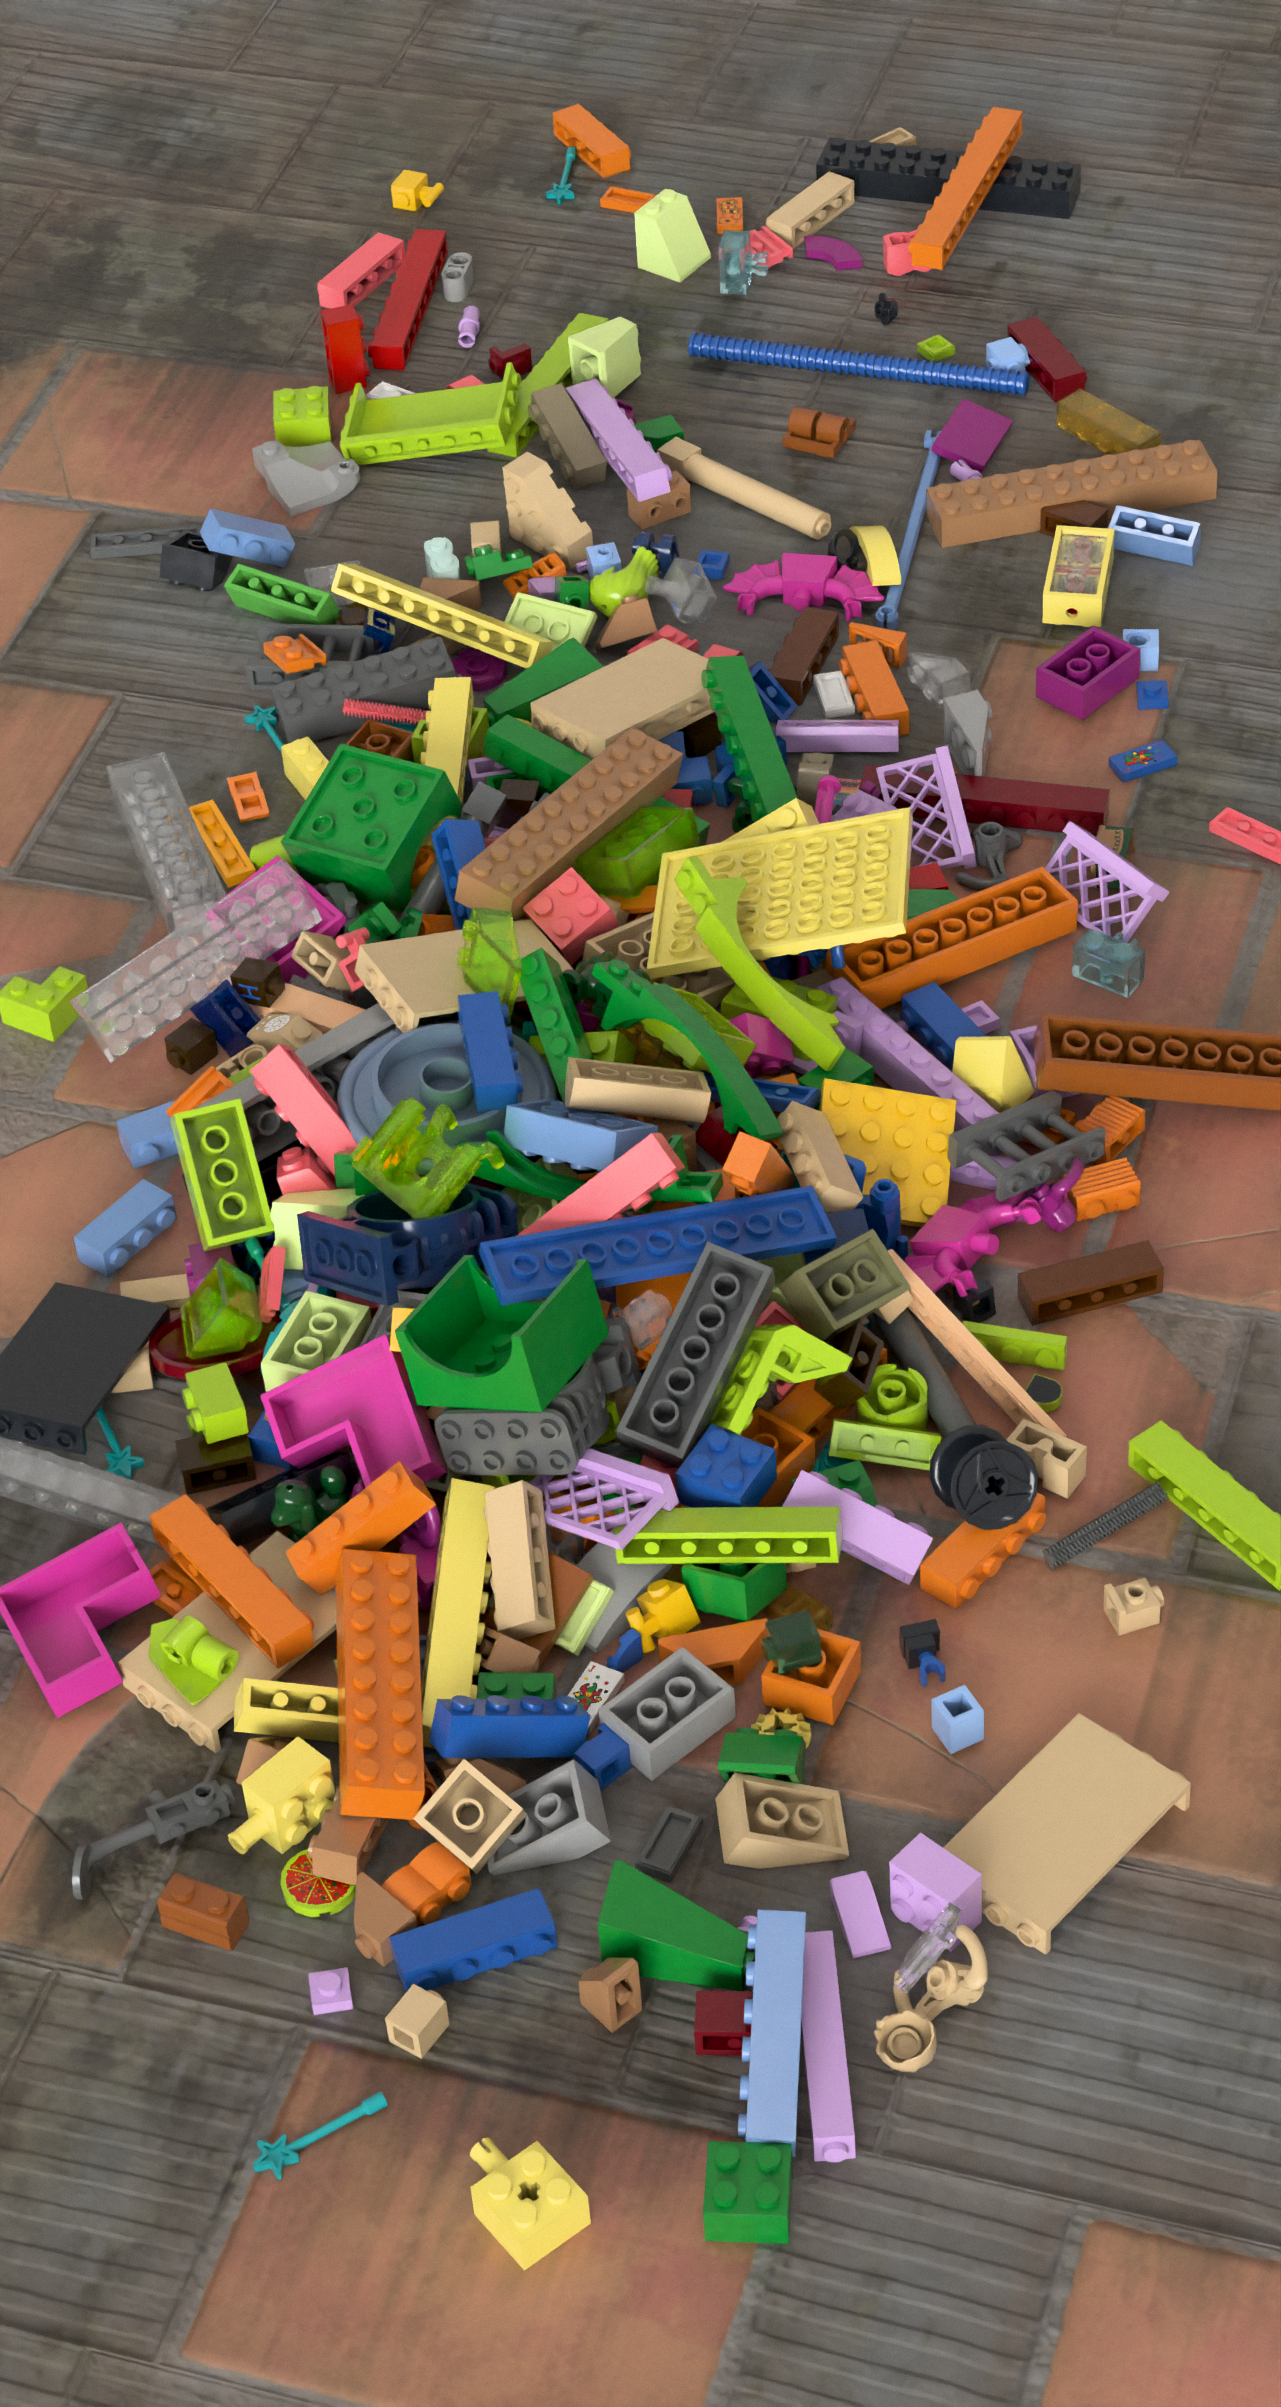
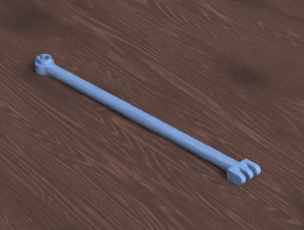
M926 430L924 448H929V452L898 554L901 585H889L884 605L875 614V625L879 628H884L885 619H887V629L895 630L899 625L897 609L927 509L926 488L933 487L942 457L931 451L933 443L941 431H937L936 437H933V430Z

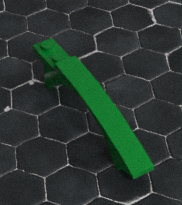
M613 959L608 962L595 963L592 975L612 991L600 1027L605 1031L621 1027L629 1029L647 1018L659 1020L673 1026L683 1033L699 1050L713 1075L721 1100L724 1129L730 1134H735L738 1126H740L751 1136L760 1140L782 1137L784 1131L772 1109L739 1059L692 1006L667 983L651 985L647 979L639 977L622 960Z
M488 1130L486 1133L488 1142H459L447 1158L448 1165L476 1177L531 1195L563 1201L589 1181L566 1177L539 1166L518 1152L496 1130ZM672 1135L668 1143L685 1168L677 1173L680 1178L674 1184L664 1190L658 1187L649 1194L652 1200L636 1211L650 1212L656 1201H661L662 1203L682 1201L695 1204L713 1202L724 1185L722 1172H689L682 1135Z

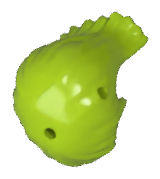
M642 546L637 549L630 564L624 569L614 573L615 568L611 567L601 575H595L589 582V599L592 601V604L605 616L610 617L613 609L622 605L621 599L633 595H638L639 600L648 597L649 588H653L654 584L658 583L656 579L658 574L656 572L659 566L657 565L656 555L651 550H647Z

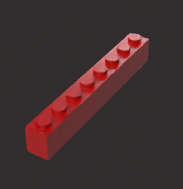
M415 229L412 239L408 240L407 252L402 255L401 268H397L396 281L391 284L390 297L385 299V310L380 312L379 325L375 326L373 341H369L368 357L372 358L373 369L405 370L448 255L446 231Z

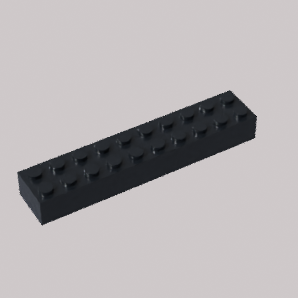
M841 137L829 138L816 164V181L830 171L854 180V196L934 204L935 197L941 194L943 184L948 182L952 169H956L960 156H963L966 151L957 152L948 151L943 148H920L916 145L901 146L893 143H872L868 140H845ZM1011 156L1004 164L981 203L979 210L1069 219L1080 194L1081 165L1072 164L1068 161L1051 162L1045 159L1033 160Z

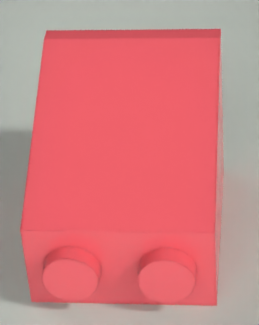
M293 1147L284 1151L282 1156L278 1157L277 1180L283 1195L294 1192L337 1190L336 1178L332 1172L328 1174L319 1166L316 1161L318 1155L310 1147L305 1149Z

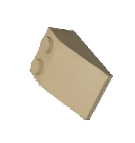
M734 1773L715 1798L723 1859L726 1864L765 1869L845 1860L849 1856L840 1794L837 1790Z

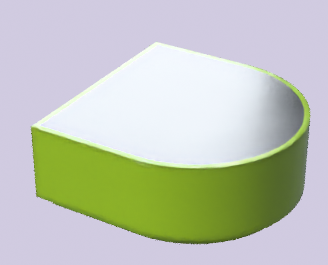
M1035 1374L1025 1391L1044 1412H1051L1057 1409L1062 1403L1061 1385L1053 1379Z

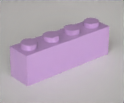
M801 1470L782 1507L840 1506L843 1533L841 1550L910 1585L933 1540L932 1537L927 1535V1530L916 1523L909 1522L905 1524L894 1518L895 1514L883 1506L876 1505L873 1507L861 1501L862 1497L850 1489L843 1488L840 1490L830 1485L829 1480L820 1473L814 1471L807 1473Z

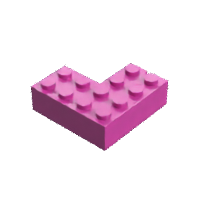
M386 1334L260 1395L281 1458L299 1469L350 1444L365 1488L398 1461H401L421 1478L424 1483L448 1472L425 1407L417 1405L401 1352L390 1351L391 1337Z
M119 1523L1 1586L0 1613L56 1718H59L123 1683L97 1631L162 1596L123 1524Z

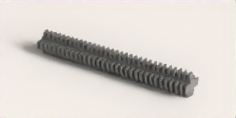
M1159 1482L1152 1484L1043 1550L1045 1562L1054 1570V1567L1057 1568L1058 1565H1062L1061 1562L1064 1564L1065 1561L1072 1559V1556L1075 1557V1553L1077 1555L1079 1552L1082 1553L1083 1550H1087L1086 1547L1090 1548V1546L1097 1544V1541L1100 1542V1538L1103 1540L1104 1537L1106 1538L1111 1533L1118 1531V1528L1121 1529L1122 1526L1125 1527V1524L1128 1525L1129 1522H1133L1132 1520L1135 1521L1136 1518H1140L1139 1515L1143 1516V1514H1146V1511L1149 1512L1150 1509L1153 1510L1157 1505H1161L1160 1503L1163 1504L1164 1501H1168L1165 1496L1167 1493L1161 1488Z

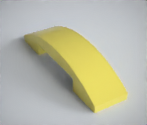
M880 525L850 527V530L857 536L859 546H861L866 557L867 574L872 586L901 585L898 558L887 529Z

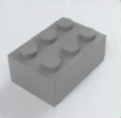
M681 1647L599 1708V1724L602 1725L604 1723L629 1744L631 1764L653 1781L736 1718L734 1688L685 1648Z

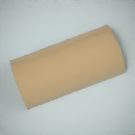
M568 1057L565 1081L566 1108L704 1123L706 1119L711 1091L703 1072Z

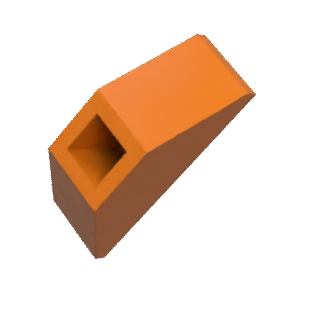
M768 1619L749 1620L742 1623L711 1627L706 1630L657 1639L659 1664L683 1647L729 1685L742 1683L770 1648Z

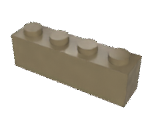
M562 383L531 392V404L528 405L529 416L532 421L537 422L542 439L548 441L554 460H558L561 464L564 478L570 480L575 490L605 481L607 461Z

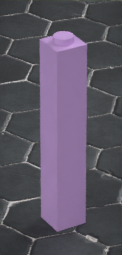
M833 1930L806 1932L801 2033L814 2162H840L845 2159L856 2158Z

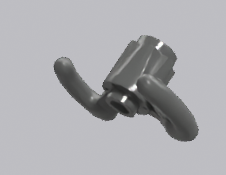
M996 822L982 823L978 828L972 829L971 837L975 839L976 862L988 869L991 878H978L963 871L957 872L955 875L957 882L978 890H984L1009 880L1004 867L1006 855L1009 850L1019 848L1022 845V836L1019 832L1003 828Z

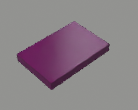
M962 399L933 443L931 451L949 460L956 461L958 464V460H963L971 469L982 473L1010 430L1013 420L966 399Z

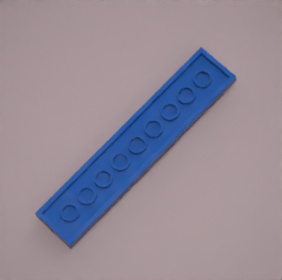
M806 1186L480 1242L479 1254L498 1301L503 1306L548 1298L576 1266L575 1262L578 1259H588L596 1289L693 1272L707 1242L757 1261L835 1247L837 1236L813 1186Z

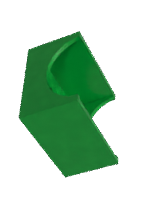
M340 743L281 840V843L300 876L313 886L319 883L343 882L348 892H354L357 900L371 904H377L382 901L387 908L403 912L411 900V875L422 843L431 829L443 818L451 816L459 820L463 805L444 770Z
M464 1255L395 1330L417 1405L543 1412L609 1334L588 1259H578L575 1262L576 1266L546 1300H531L501 1306L490 1279L481 1271L474 1255Z

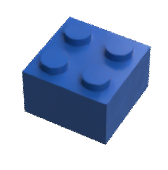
M711 1424L675 1473L679 1503L691 1508L757 1507L777 1479L776 1449Z

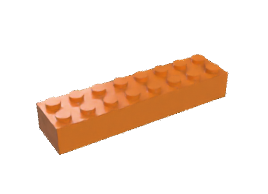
M1042 866L908 919L905 934L843 945L844 968L833 969L831 951L829 950L826 952V970L834 980L843 977L875 1006L882 1009L902 1001V995L935 982L938 986L1076 931L1078 900Z
M342 1549L336 1574L340 1815L414 1820L413 1818L420 1811L425 1793L416 1555Z

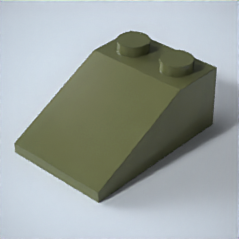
M874 1229L796 1270L778 1286L807 1333L823 1342L856 1324L911 1289Z

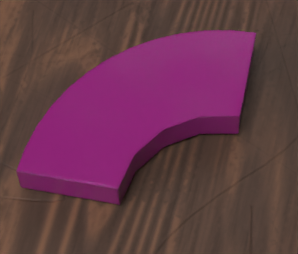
M804 236V246L808 259L824 260L831 263L836 270L862 268V258L859 252L848 243L824 236Z

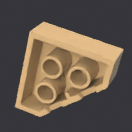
M525 452L502 467L511 537L544 556L555 552L568 569H572L576 566V563L587 559L586 547L593 546L592 530L586 521L582 523L579 521L572 510L575 504L563 487L558 489L550 477L553 471L548 463L529 452Z

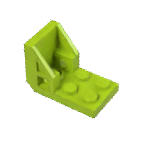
M764 1324L755 1327L706 1429L708 1430L712 1424L740 1435L750 1425L753 1419L752 1409L757 1399L765 1394L769 1382L782 1379L788 1383H799L845 1372L853 1358L795 1325Z

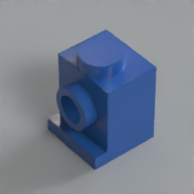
M604 1723L598 1727V1736L584 1742L578 1751L574 1753L575 1761L598 1780L600 1792L631 1769L629 1744Z

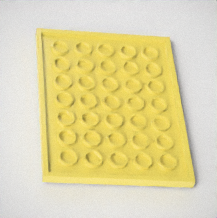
M910 807L662 853L647 963L650 979L669 978L677 974L693 971L702 972L706 969L721 967L719 961L695 930V926L700 919L674 881L684 861L690 856L699 857L713 880L744 877L748 885L738 899L736 915L740 934L755 960L763 961L771 957L788 954L796 955L810 950L829 949L838 945L862 943L866 940L883 937L891 938L899 934H905L913 824Z

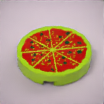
M308 1849L300 1851L292 1857L281 1872L280 1885L286 1904L296 1913L308 1917H320V1914L330 1912V1915L338 1913L347 1907L356 1895V1885L314 1876L312 1858L308 1857Z

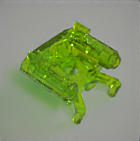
M410 1096L407 1100L401 1099L373 1137L370 1139L368 1136H365L350 1157L354 1159L351 1165L410 1216L414 1219L444 1214L482 1165L480 1160L488 1158L494 1169H500L505 1164V1160L499 1147L491 1142L474 1147L467 1142L463 1147L460 1145L455 1149L449 1147L444 1140L443 1131L445 1128L453 1130L458 1125L452 1109L446 1104L436 1107L425 1134L421 1133L417 1128L426 1118L423 1113L427 1108ZM425 1159H432L434 1167L427 1175L419 1177L417 1173L419 1164Z

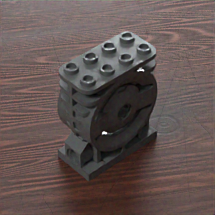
M605 1318L609 1331L608 1336L543 1412L445 1407L435 1421V1431L447 1466L452 1471L461 1475H565L573 1472L587 1449L602 1437L608 1427L610 1417L606 1405V1394L622 1387H637L642 1378L626 1318Z

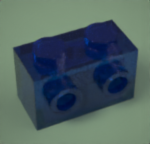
M227 979L209 990L190 1008L202 1024L215 1031L216 1041L230 1057L235 1056L253 1043L247 1037V1033L261 1019Z

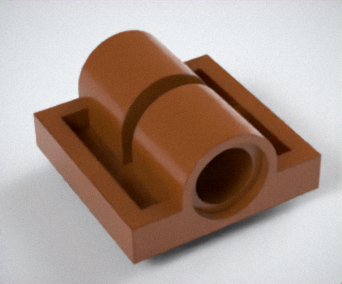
M796 406L789 417L788 431L782 437L783 447L818 454L822 457L834 458L856 429V419Z

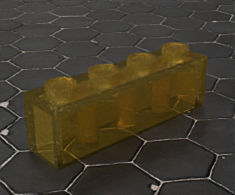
M1082 389L1057 402L1056 426L1106 454L1114 455L1161 445L1160 432Z

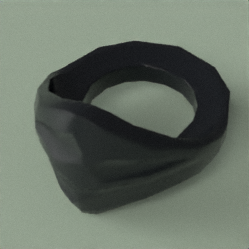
M841 529L835 532L830 539L828 556H837V571L842 565L854 569L857 564L859 543L857 536L852 530ZM842 536H845L850 543L849 553L844 560L837 555L836 551L837 542Z

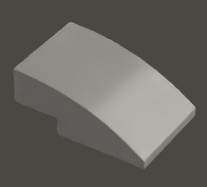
M615 1527L609 1533L613 1534ZM598 1542L576 1566L590 1573L594 1580L610 1587L614 1593L585 1646L597 1654L630 1626L625 1615L629 1609L638 1607L643 1616L636 1598L648 1591V1586L657 1580L667 1579L673 1581L672 1564H617L615 1548Z

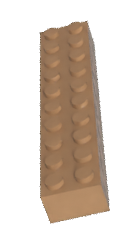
M1187 440L1171 445H1159L1154 448L1131 450L1114 455L1107 454L1092 459H1079L1064 464H1051L1047 467L1023 469L1013 473L995 474L985 478L967 479L962 482L926 488L927 518L941 548L1040 531L1041 509L1045 506L1086 501L1107 508L1108 518H1112L1116 505L1147 512L1214 500L1217 493L1218 471L1201 440Z
M631 727L460 869L454 900L497 924L518 921L525 914L522 907L572 867L576 871L677 784L683 753Z

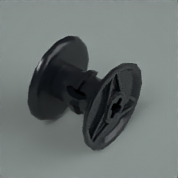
M966 1425L950 1432L937 1445L930 1460L929 1478L936 1496L946 1506L955 1509L968 1524L983 1530L1002 1529L1016 1523L1030 1509L1037 1494L1038 1474L1033 1460L1021 1447L1009 1443L999 1431L985 1425Z

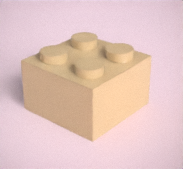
M463 1759L413 1819L477 1874L526 1817L527 1813L468 1761Z

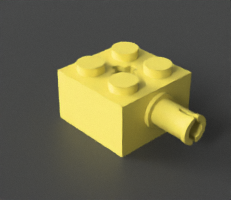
M299 1736L296 1737L242 1782L249 1819L235 1831L228 1834V1840L232 1847L240 1854L246 1853L261 1838L281 1854L285 1853L293 1845L299 1844L308 1832L322 1822L326 1809L331 1810L334 1805L335 1788L330 1760Z
M491 2138L481 2139L486 2149L479 2142L473 2146L470 2152L471 2158L488 2174L470 2187L474 2215L524 2271L591 2224L588 2195L538 2141L510 2160L496 2147Z

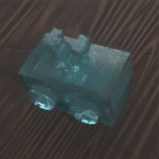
M724 230L718 246L720 293L747 295L752 272L760 276L767 275L768 266H761L758 262L766 263L768 253L759 252L751 255L750 231Z
M1089 928L1073 945L1072 975L1127 998L1144 980L1145 950L1139 948V940L1135 938L1128 944L1123 942V934L1117 932L1114 937H1110Z

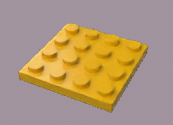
M825 1078L821 1087L819 1111L825 1113L843 1154L850 1155L864 1162L866 1174L862 1194H870V1189L878 1180H891L900 1191L901 1224L921 1228L943 1205H947L951 1167L947 1159L949 1135L954 1133L957 1100Z

